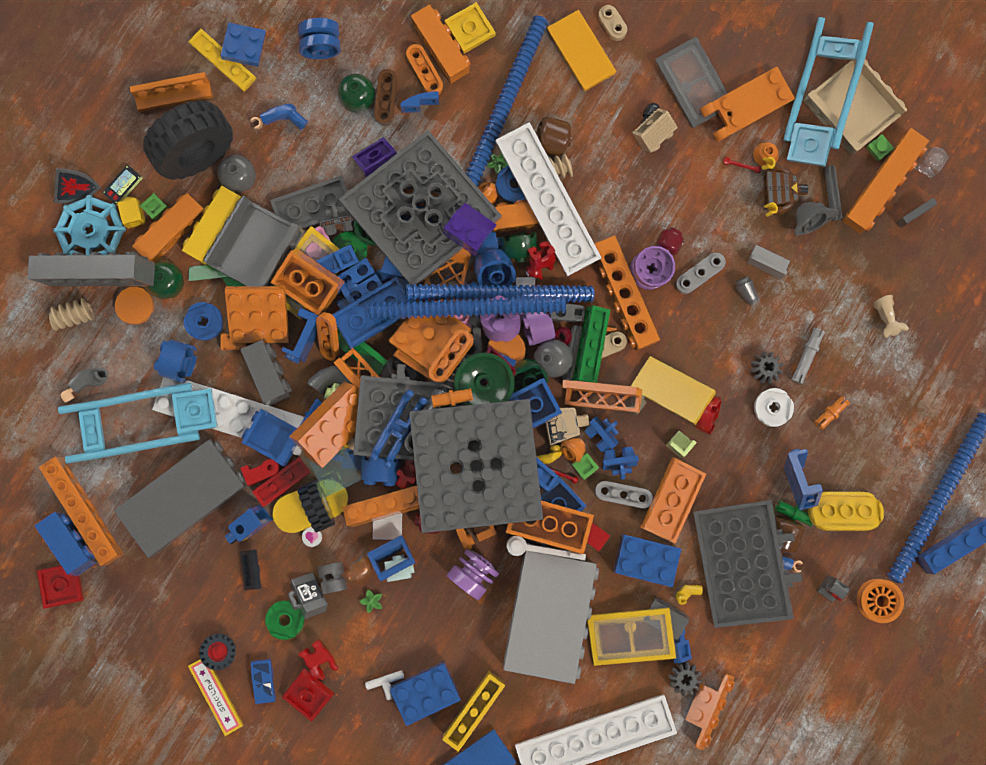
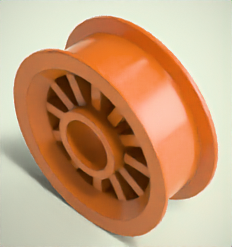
M871 579L865 582L858 590L857 606L861 614L867 619L878 623H889L900 616L904 607V597L900 588L893 582L883 579ZM879 596H882L883 603L879 606L877 599Z

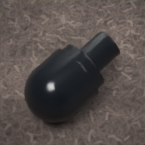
M654 102L648 104L643 111V119L640 123L642 124L660 106Z

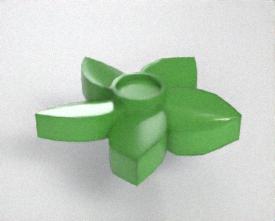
M492 154V162H489L487 165L488 168L495 167L497 175L501 168L503 169L508 166L502 154L499 157Z
M368 589L366 593L367 598H363L360 603L367 605L368 613L373 610V607L382 609L381 604L378 602L382 594L374 595Z

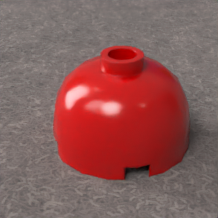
M714 396L706 406L696 425L693 424L697 430L710 435L713 433L716 425L712 423H715L716 419L718 420L722 403L721 397Z

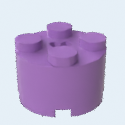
M500 295L495 297L497 300H499V298H503V300H505V298ZM503 313L502 316L500 314H497V316H494V314H491V316L487 314L481 316L480 314L483 331L492 341H510L520 331L521 320L518 313L515 315Z
M534 312V314L528 313L525 315V313H522L520 315V319L524 324L522 327L525 338L527 337L529 346L555 339L553 322L548 313L543 314V312H540V314H537V312Z

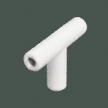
M403 671L365 682V687L369 690L382 685L386 700H391L393 696L390 691V682L404 678Z

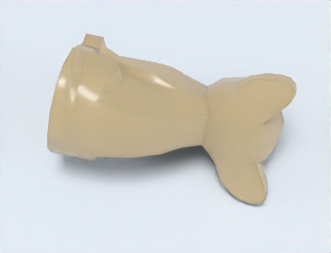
M893 295L884 296L874 302V308L877 309L881 319L886 324L883 332L885 338L896 336L901 331H908L909 329L906 324L895 321Z

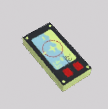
M126 165L102 193L118 206L117 202L123 201L143 178L130 166Z

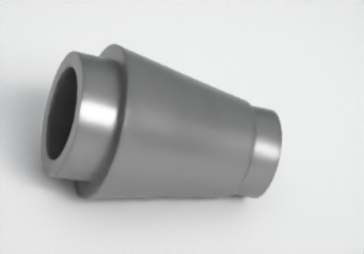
M748 276L734 283L736 285L735 289L749 305L759 301L753 281Z

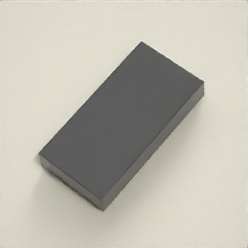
M932 198L896 223L899 227L905 226L937 205L936 200Z

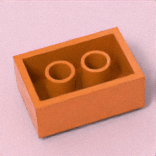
M294 249L289 252L270 283L274 286H285L287 295L319 316L321 313L326 312L345 281L299 249Z

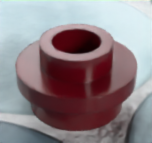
M559 327L555 330L554 340H561L567 345L572 340V333L567 327Z

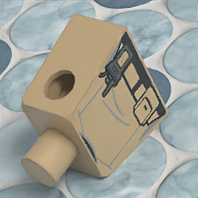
M560 408L562 411L561 415L545 422L549 446L579 436V427L589 426L588 415L577 416L575 408Z

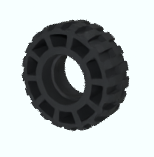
M202 100L190 101L165 112L163 116L153 122V125L148 128L147 134L144 136L143 151L159 175L171 180L185 179L205 171L225 155L233 141V129L215 104Z

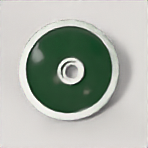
M491 353L474 354L465 359L458 367L454 380L455 391L471 388L473 401L462 402L465 406L506 402L513 393L514 376L509 365L499 356ZM483 378L487 380L485 386L480 384V380Z

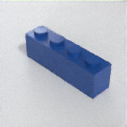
M978 517L918 554L916 559L925 573L936 574L986 543V517Z

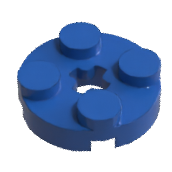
M509 166L503 168L499 172L496 181V189L499 196L512 204L519 200H526L520 187L511 188L510 181L515 182L516 179Z
M199 302L187 310L186 317L184 316V327L187 333L195 339L208 341L222 332L224 323L222 313L212 304ZM201 317L208 319L206 326L199 325Z

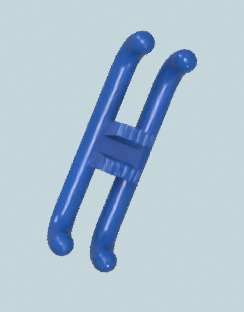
M407 390L404 393L370 455V458L376 461L390 434L397 437L385 460L384 465L386 468L392 467L398 452L411 431L410 416L407 422L399 418L414 395L412 390ZM422 397L417 402L413 411H422L428 400Z

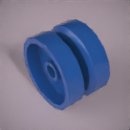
M311 18L299 23L297 27L298 37L301 39L299 41L300 55L305 58L320 60L333 58L340 54L341 46L338 39L340 33L339 25L336 21L328 18Z

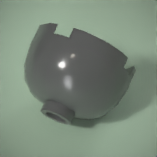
M228 155L218 165L217 175L219 182L223 187L236 194L251 189L255 183V168L251 161L242 155Z
M548 340L542 342L536 348L533 360L543 366L548 377L557 378L564 376L569 368H571L573 355L569 346L561 340Z

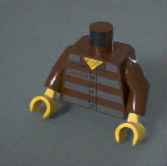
M773 157L763 158L766 165H763L762 169L769 170L763 175L764 210H769L766 216L768 217L772 214L783 215L798 202L799 195L808 194V184H798L797 175L792 174L788 169L775 163Z

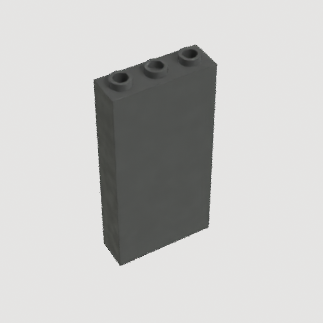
M209 439L114 510L148 558L157 555L247 487L243 474L240 471L237 473L233 467L235 463L229 456L225 457L222 453L224 449L218 441L214 442V440Z

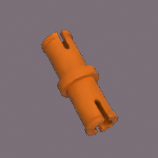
M471 388L454 392L449 390L448 393L431 395L433 408L449 404L455 406V403L473 401Z
M840 396L831 406H827L825 412L814 421L816 426L823 421L818 427L820 430H824L832 420H836L839 414L850 405L848 400L841 404L845 399L844 396Z

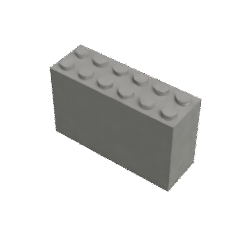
M525 550L503 661V669L505 671L575 684V680L580 678L581 673L579 659H583L585 647H583L582 642L583 639H587L588 634L586 620H590L592 612L589 603L590 599L593 600L595 596L593 581L597 580L599 568L596 567L597 564Z

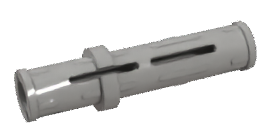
M813 328L808 343L804 345L805 350L791 378L792 381L803 384L816 352H819V345L825 331Z

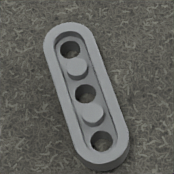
M720 253L710 254L676 280V290L681 294L691 293L724 268L726 263L724 256ZM713 259H717L719 265H715ZM698 270H702L704 275L700 276ZM683 281H688L689 286L685 287Z
M602 481L595 487L597 498L603 501L638 508H647L653 501L651 492L643 488ZM603 487H606L608 489V493L606 495L601 493V489ZM622 491H625L627 494L624 499L620 497ZM640 495L645 496L644 502L639 501Z

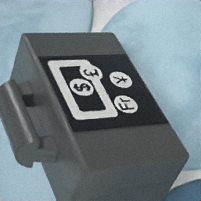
M313 573L291 580L290 587L292 592L287 596L294 610L300 609L304 619L326 612L328 604Z

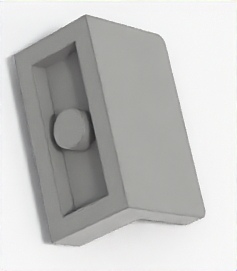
M755 245L747 263L782 279L787 274L786 269L790 261Z

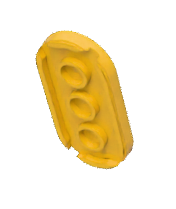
M326 479L319 481L333 516H339L343 513L342 507L347 506L348 503L346 488L335 480ZM298 490L281 497L273 508L274 522L284 532L296 533L311 527V523H309L304 508L301 505Z
M822 492L818 506L808 508V515L811 522L817 528L824 531H870L878 527L882 522L884 508L880 500H877L873 494L868 492Z

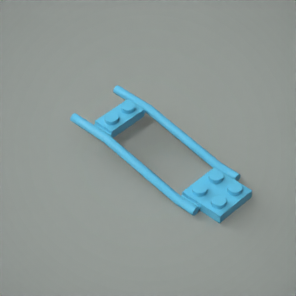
M818 17L809 55L783 139L785 142H791L787 157L788 161L825 167L830 148L839 149L843 130L865 61L874 25L872 22H866L863 38L860 41L837 37H821L825 18ZM816 55L819 57L856 61L836 129L795 123Z
M191 383L58 407L59 414L79 411L83 449L85 451L82 454L65 456L66 464L200 440L199 430L218 427L212 389L192 391ZM172 394L178 436L105 449L100 407Z

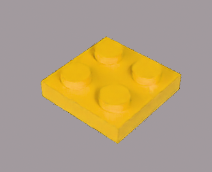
M477 2L445 20V24L448 26L454 39L459 43L463 54L496 36L494 29Z

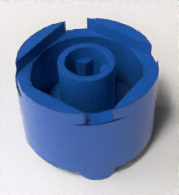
M502 249L488 250L476 257L474 272L478 283L482 286L487 284L488 286L494 285L496 287V285H500L501 287L506 285L507 287L515 282V269L509 256Z
M172 339L163 341L160 346L161 353L159 359L154 364V370L158 371L161 377L185 383L187 381L184 380L185 377L192 375L196 365L197 356H194L193 350L197 351L196 347Z
M362 456L361 479L364 480L363 484L374 485L378 481L383 482V485L394 486L400 477L396 473L400 468L401 459L396 458L392 467L386 468L384 465L385 457H378L376 461H373L370 457L367 459V456Z

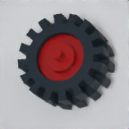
M213 634L207 637L201 644L199 651L200 660L204 666L211 670H222L233 662L236 655V647L228 636Z

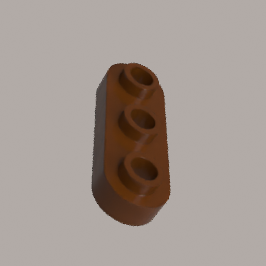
M384 69L378 75L374 116L376 122L382 126L389 125L394 118L397 76L391 69ZM389 78L391 82L386 83L385 80ZM385 96H388L389 100L384 101L383 98ZM383 114L388 116L386 119L381 118Z

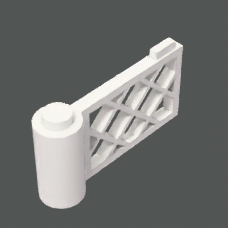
M516 535L510 536L506 542L507 550L514 556L522 555L526 550L585 560L586 554L569 550L527 544L522 537Z

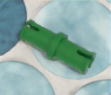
M782 500L777 502L778 504L775 506L776 512L790 517L793 521L798 520L810 527L813 525L808 512L799 510L797 505L792 506Z

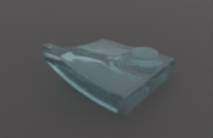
M345 446L323 468L312 461L309 462L326 497L362 480Z

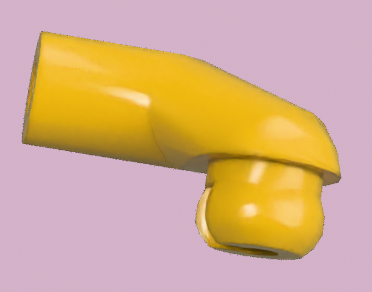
M560 445L551 446V453L536 457L544 464L552 463L562 455Z
M682 586L675 596L677 602L684 605L691 595H702V586Z

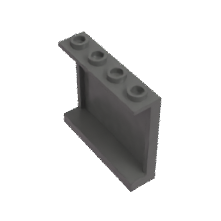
M242 196L237 201L231 216L227 218L223 230L216 236L214 245L206 253L204 262L245 286H274L270 282L289 252L297 247L305 231L299 225L288 222Z

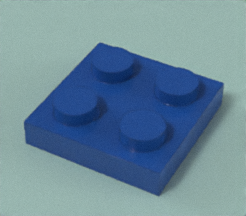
M228 23L221 59L259 67L266 30Z

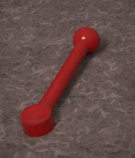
M725 157L723 160L724 165L732 164L753 170L755 173L761 172L760 166L753 167L735 162L729 157Z
M551 469L557 475L571 480L572 483H577L579 480L577 476L572 477Z

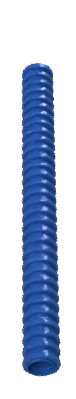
M533 16V21L530 23L531 26H529L524 41L521 44L522 47L519 48L520 52L517 53L515 62L512 64L513 67L508 74L509 78H506V83L503 85L504 88L501 90L502 93L499 94L500 99H497V104L494 106L495 109L492 110L491 120H488V125L485 126L486 130L483 131L484 135L481 136V141L478 142L479 146L476 147L477 151L474 152L475 156L472 157V162L469 163L470 167L467 168L468 172H466V175L477 187L478 182L481 180L480 177L483 176L482 172L485 171L484 166H487V161L490 160L489 156L492 155L491 151L494 150V145H496L495 141L499 138L500 130L503 129V125L506 123L507 114L510 113V109L513 107L512 104L517 97L516 93H519V88L522 86L521 83L524 81L523 78L526 77L528 67L531 65L530 62L533 60L532 57L535 56L539 42L542 40L546 26H548V21L542 16Z
M406 284L405 286L406 301L436 300L438 302V300H442L444 302V300L450 301L451 299L454 301L456 299L460 301L462 299H466V301L472 299L474 301L475 299L481 300V298H484V300L490 298L491 300L499 295L512 299V297H515V299H518V297L530 299V297L536 298L537 296L543 298V296H546V298H549V296L561 298L564 295L566 302L582 301L586 303L588 301L591 303L595 295L594 288L591 285L588 287L586 285L582 287L580 285L577 287L575 285L571 287L569 285L565 287L563 285L559 287L558 285L554 287L552 285L548 287L546 285L542 287L541 285L536 287L535 285H531V287L529 285H525V287L523 285H519V287L517 285L513 287L512 285L507 287L506 285L501 287L496 285L495 287L494 285L488 286L487 284L484 286L481 284L478 286L475 284L472 286L469 284L466 286L464 284L460 286L458 284L454 286L452 284L448 286L446 284L442 286L440 284L436 286L434 284L430 286L428 284L424 286L422 284L418 286L416 284L412 286Z
M564 295L561 298H558V296H555V298H552V296H549V298L537 296L536 298L530 297V299H527V297H524V299H521V297H518V299L506 297L505 300L503 298H499V300L493 298V300L481 298V300L475 299L474 301L472 299L468 301L466 299H462V301L451 299L449 302L447 300H444V302H441V300H438V302L426 300L425 302L419 301V303L417 301H413V303L411 301H407V303L396 301L395 303L389 302V304L387 302H383V304L371 302L369 314L372 320H375V318L381 320V318L387 319L388 317L390 319L394 317L396 319L400 317L402 319L406 317L411 319L418 316L420 318L424 316L426 318L430 316L441 318L442 316L448 317V315L454 317V315H457V317H460V315L472 317L473 314L475 316L479 314L481 316H485V314L488 316L500 314L502 316L503 313H506V315H509V313H512V315L525 313L527 315L528 313L534 314V312H537V314H540V312H543V314H546V312L550 314L556 312L558 314L560 311L562 313L566 311V297Z
M985 413L977 414L978 418L974 419L975 423H972V428H969V433L963 439L964 443H961V448L957 449L958 454L954 455L955 459L951 460L952 464L948 465L949 469H946V474H943V479H940L939 482L941 484L937 485L938 489L934 490V495H931L932 499L928 501L929 505L925 506L926 510H923V515L919 516L920 521L916 522L917 526H914V531L910 532L911 536H908V542L905 541V547L901 548L903 551L898 553L900 556L896 557L897 561L893 562V568H890L891 572L887 573L888 578L903 584V578L907 577L905 574L909 573V568H912V562L915 563L914 558L918 557L917 553L921 552V547H924L923 543L927 541L926 537L930 536L929 532L933 531L932 527L936 525L935 521L939 520L938 516H941V511L945 510L944 505L947 506V500L951 499L950 495L954 494L953 490H956V485H959V480L962 479L961 475L965 474L964 470H967V465L971 464L970 459L974 458L973 454L977 453L976 449L980 448L979 444H982V439L986 437Z

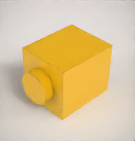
M126 197L123 201L117 202L122 224L128 229L147 224L143 209L140 206L141 202L137 198Z

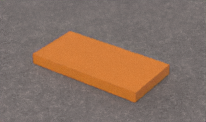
M672 457L640 528L675 544L706 473Z

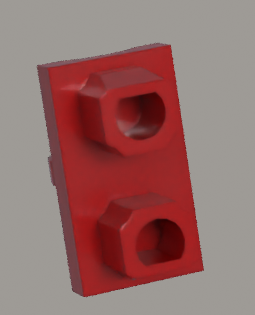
M407 459L396 473L400 476L396 485L402 489H406L408 485L413 484L417 480L415 460Z

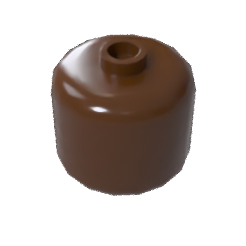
M543 117L540 120L536 135L546 154L562 156L572 143L570 124L567 121L551 117Z
M775 515L777 530L782 529L783 534L794 532L795 541L783 543L784 547L781 548L782 555L783 552L795 554L799 549L805 532L804 526L797 521Z

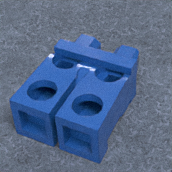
M367 258L337 276L345 281L337 294L342 292L345 297L336 303L341 310L383 285Z

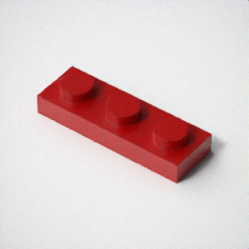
M299 457L253 490L252 493L260 504L266 507L312 472L301 457Z

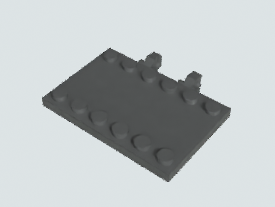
M397 364L396 374H391V378L361 376L353 455H371L373 448L407 390H412L414 395L399 418L404 422H407L410 412L413 411L417 402L422 397L429 400L434 390H439L443 382H436L430 379V382L409 380V377H405L406 365ZM442 369L438 372L439 376L443 374ZM462 402L455 403V406H451V404H449L447 408L465 405ZM390 434L378 457L387 458L397 437ZM412 439L409 441V447L411 449H413ZM473 441L468 443L470 451H473ZM404 442L396 458L414 460V454L406 450Z
M772 500L695 511L694 518L714 627L793 619L794 615L788 588L793 587L792 582L803 580L802 573H789L788 569L784 568L781 548L784 547L783 543L795 541L794 532L783 534L782 529L777 530Z

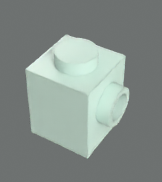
M404 555L392 556L393 560L384 562L385 569L387 570L408 558H404ZM414 564L387 578V582L411 578V573H415Z

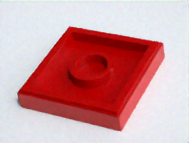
M61 565L37 570L43 609L84 600L80 575H67Z
M304 668L283 694L282 698L312 722L335 693Z

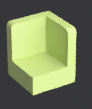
M678 431L666 446L682 458L687 455L697 442L690 440L682 432Z

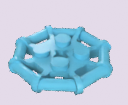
M87 195L86 198L63 206L64 209L57 226L53 228V232L56 233L63 250L62 253L67 254V256L72 255V253L77 252L74 251L77 246L85 248L86 255H90L93 249H98L101 246L106 248L98 252L102 255L116 251L123 233L126 232V227H123L116 210L117 206L114 203L110 204L96 199L92 195ZM86 206V210H83L84 212L80 214H75L73 212L77 209ZM92 206L102 208L104 211L102 213L93 211ZM109 214L115 226H109L106 220ZM71 215L72 219L70 221V224L68 227H65L68 218ZM90 225H93V232L87 234L85 228L90 227ZM115 232L110 245L105 243L109 233ZM65 233H69L71 235L72 242L70 244H68L67 239L64 235Z

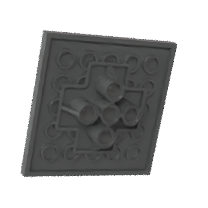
M429 130L339 198L342 206L410 286L413 284L417 286L463 249L443 235V230L454 213L464 203L494 223L502 217ZM406 188L412 189L413 193L405 194L403 190ZM434 191L439 192L441 195L433 197L430 193ZM417 203H424L426 207L418 209L415 205ZM402 215H409L411 218L408 221H404L400 217ZM431 217L437 218L438 222L432 224L428 219Z
M530 399L410 412L422 533L543 520ZM470 441H477L479 443L477 451L472 452L469 450L468 443ZM493 458L501 461L499 469H493L490 466V461ZM474 460L481 463L480 471H472L470 463ZM455 462L459 463L462 467L461 472L458 474H454L450 470L451 464ZM476 480L482 481L484 485L483 490L480 492L474 491L472 487L473 482Z

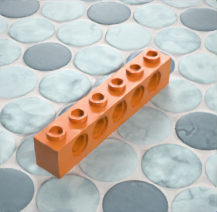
M615 235L595 243L594 245L601 256V259L598 260L600 265L598 268L599 273L607 281L606 289L610 296L613 295L615 300L613 305L616 312H620L622 316L621 324L624 330L629 332L630 337H628L631 347H635L636 351L659 342L660 338ZM611 256L614 262L609 264L604 260V257ZM619 273L621 280L615 281L612 278V274ZM626 290L629 297L622 298L619 291ZM628 307H633L636 310L635 316L627 313ZM637 324L641 325L644 329L643 333H637L634 326Z
M55 456L39 466V469L99 565H109L124 555L73 471L66 464L64 457Z

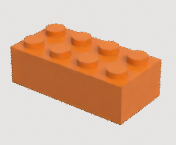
M343 382L289 436L303 453L321 468L355 435L359 391L350 383Z
M541 501L543 520L507 524L506 533L584 554L594 515Z

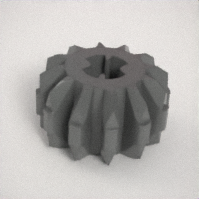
M762 352L761 356L756 355L754 357L756 361L750 363L755 367L750 370L751 373L756 372L753 378L758 379L760 377V383L762 384L765 381L771 384L773 380H779L777 374H783V371L779 369V367L783 366V363L777 362L780 359L779 356L773 358V352H770L768 355L766 352ZM768 364L770 368H768V371H765L764 367L766 366L764 365Z
M685 662L684 667L681 663H677L678 670L672 667L671 670L675 674L668 675V678L673 680L669 685L675 687V693L681 691L682 696H685L687 691L690 695H693V688L697 691L700 689L696 683H702V680L697 678L701 675V672L695 671L697 668L695 665L690 667L689 662ZM683 675H686V676L689 677V678H687V682H686V683H684L683 681H681V680L684 679Z

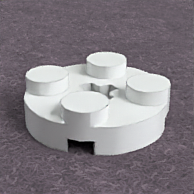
M771 388L761 392L754 403L756 419L770 427L783 425L793 415L794 404L792 399H790L785 391L778 388ZM773 402L779 408L774 413L769 409V405H772Z

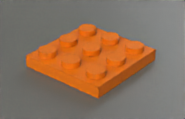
M226 286L225 297L230 343H256L261 340L266 343L289 342L285 286Z
M450 315L448 317L442 316L441 318L438 316L435 318L432 316L420 318L418 316L417 318L412 317L408 319L407 317L389 339V342L429 371L430 366L453 334L458 330L471 332V328Z

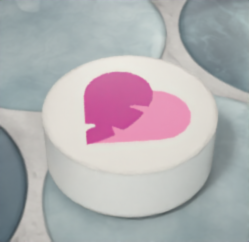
M309 527L303 532L302 540L309 547L317 546L322 541L321 531L316 533L312 527Z

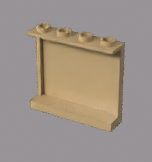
M866 59L840 145L850 156H853L907 111L904 102L893 94L891 87L881 80L880 75L873 71ZM851 60L816 90L811 91L803 100L825 127L834 129L837 127L856 61Z

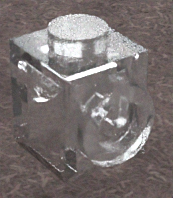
M932 147L923 155L915 169L932 178L942 170L949 156L943 148Z

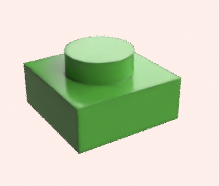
M882 134L870 143L866 149L878 162L892 151L894 147Z
M155 193L140 205L154 221L168 209Z
M588 453L582 457L580 462L572 464L583 480L599 469Z

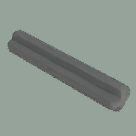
M834 165L825 167L824 172L829 207L839 211L832 221H838L843 216L836 168Z
M577 325L572 326V340L568 344L572 351L573 363L566 374L562 376V380L571 381L573 378L582 327Z

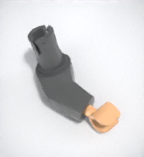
M94 368L80 371L68 383L70 388L61 393V398L66 403L75 398L71 393L73 391L78 393L87 386L96 387L103 385L108 377L107 370L104 368Z

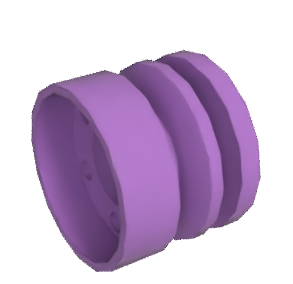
M651 246L645 248L633 258L630 264V271L638 287L653 290L666 284L672 278L675 272V262L668 250L659 246ZM651 266V269L654 271L649 273V269L646 268Z
M466 549L464 553L470 558L469 561L460 557L459 560L464 565L463 569L454 565L447 574V577L469 595L480 600L486 592V588L481 582L484 580L492 584L493 580L487 574L490 573L497 577L499 573L483 556Z

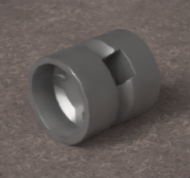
M343 561L318 566L319 577L323 579L321 582L323 594L348 589L346 578L342 577V574L345 572Z

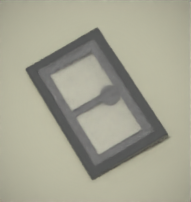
M697 37L655 59L692 128L718 115L716 111L704 118L699 110L706 104L728 94Z

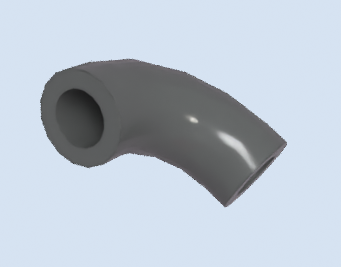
M330 366L319 370L307 382L321 394L334 383L342 384L347 382L352 384L337 366Z

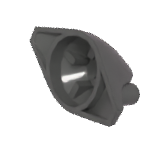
M821 202L802 204L797 210L795 236L817 230L836 217L839 211L827 208Z

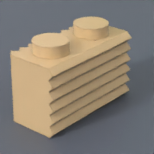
M658 108L632 134L642 150L651 153L658 150L660 144L665 139L672 137L673 132L678 127L668 111Z

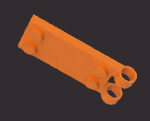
M775 67L717 100L706 104L699 110L704 118L716 111L718 112L725 127L713 133L716 141L719 142L790 103L795 97L779 68Z

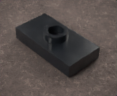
M257 549L240 551L244 590L261 589Z

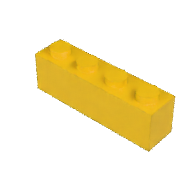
M223 186L217 189L213 194V201L205 207L200 222L198 221L194 225L192 235L184 241L182 251L200 263L207 265L204 262L206 253L214 245L216 236L223 230L227 218L231 216L237 201L242 197Z
M488 671L443 734L442 740L459 752L505 687V682L491 671Z

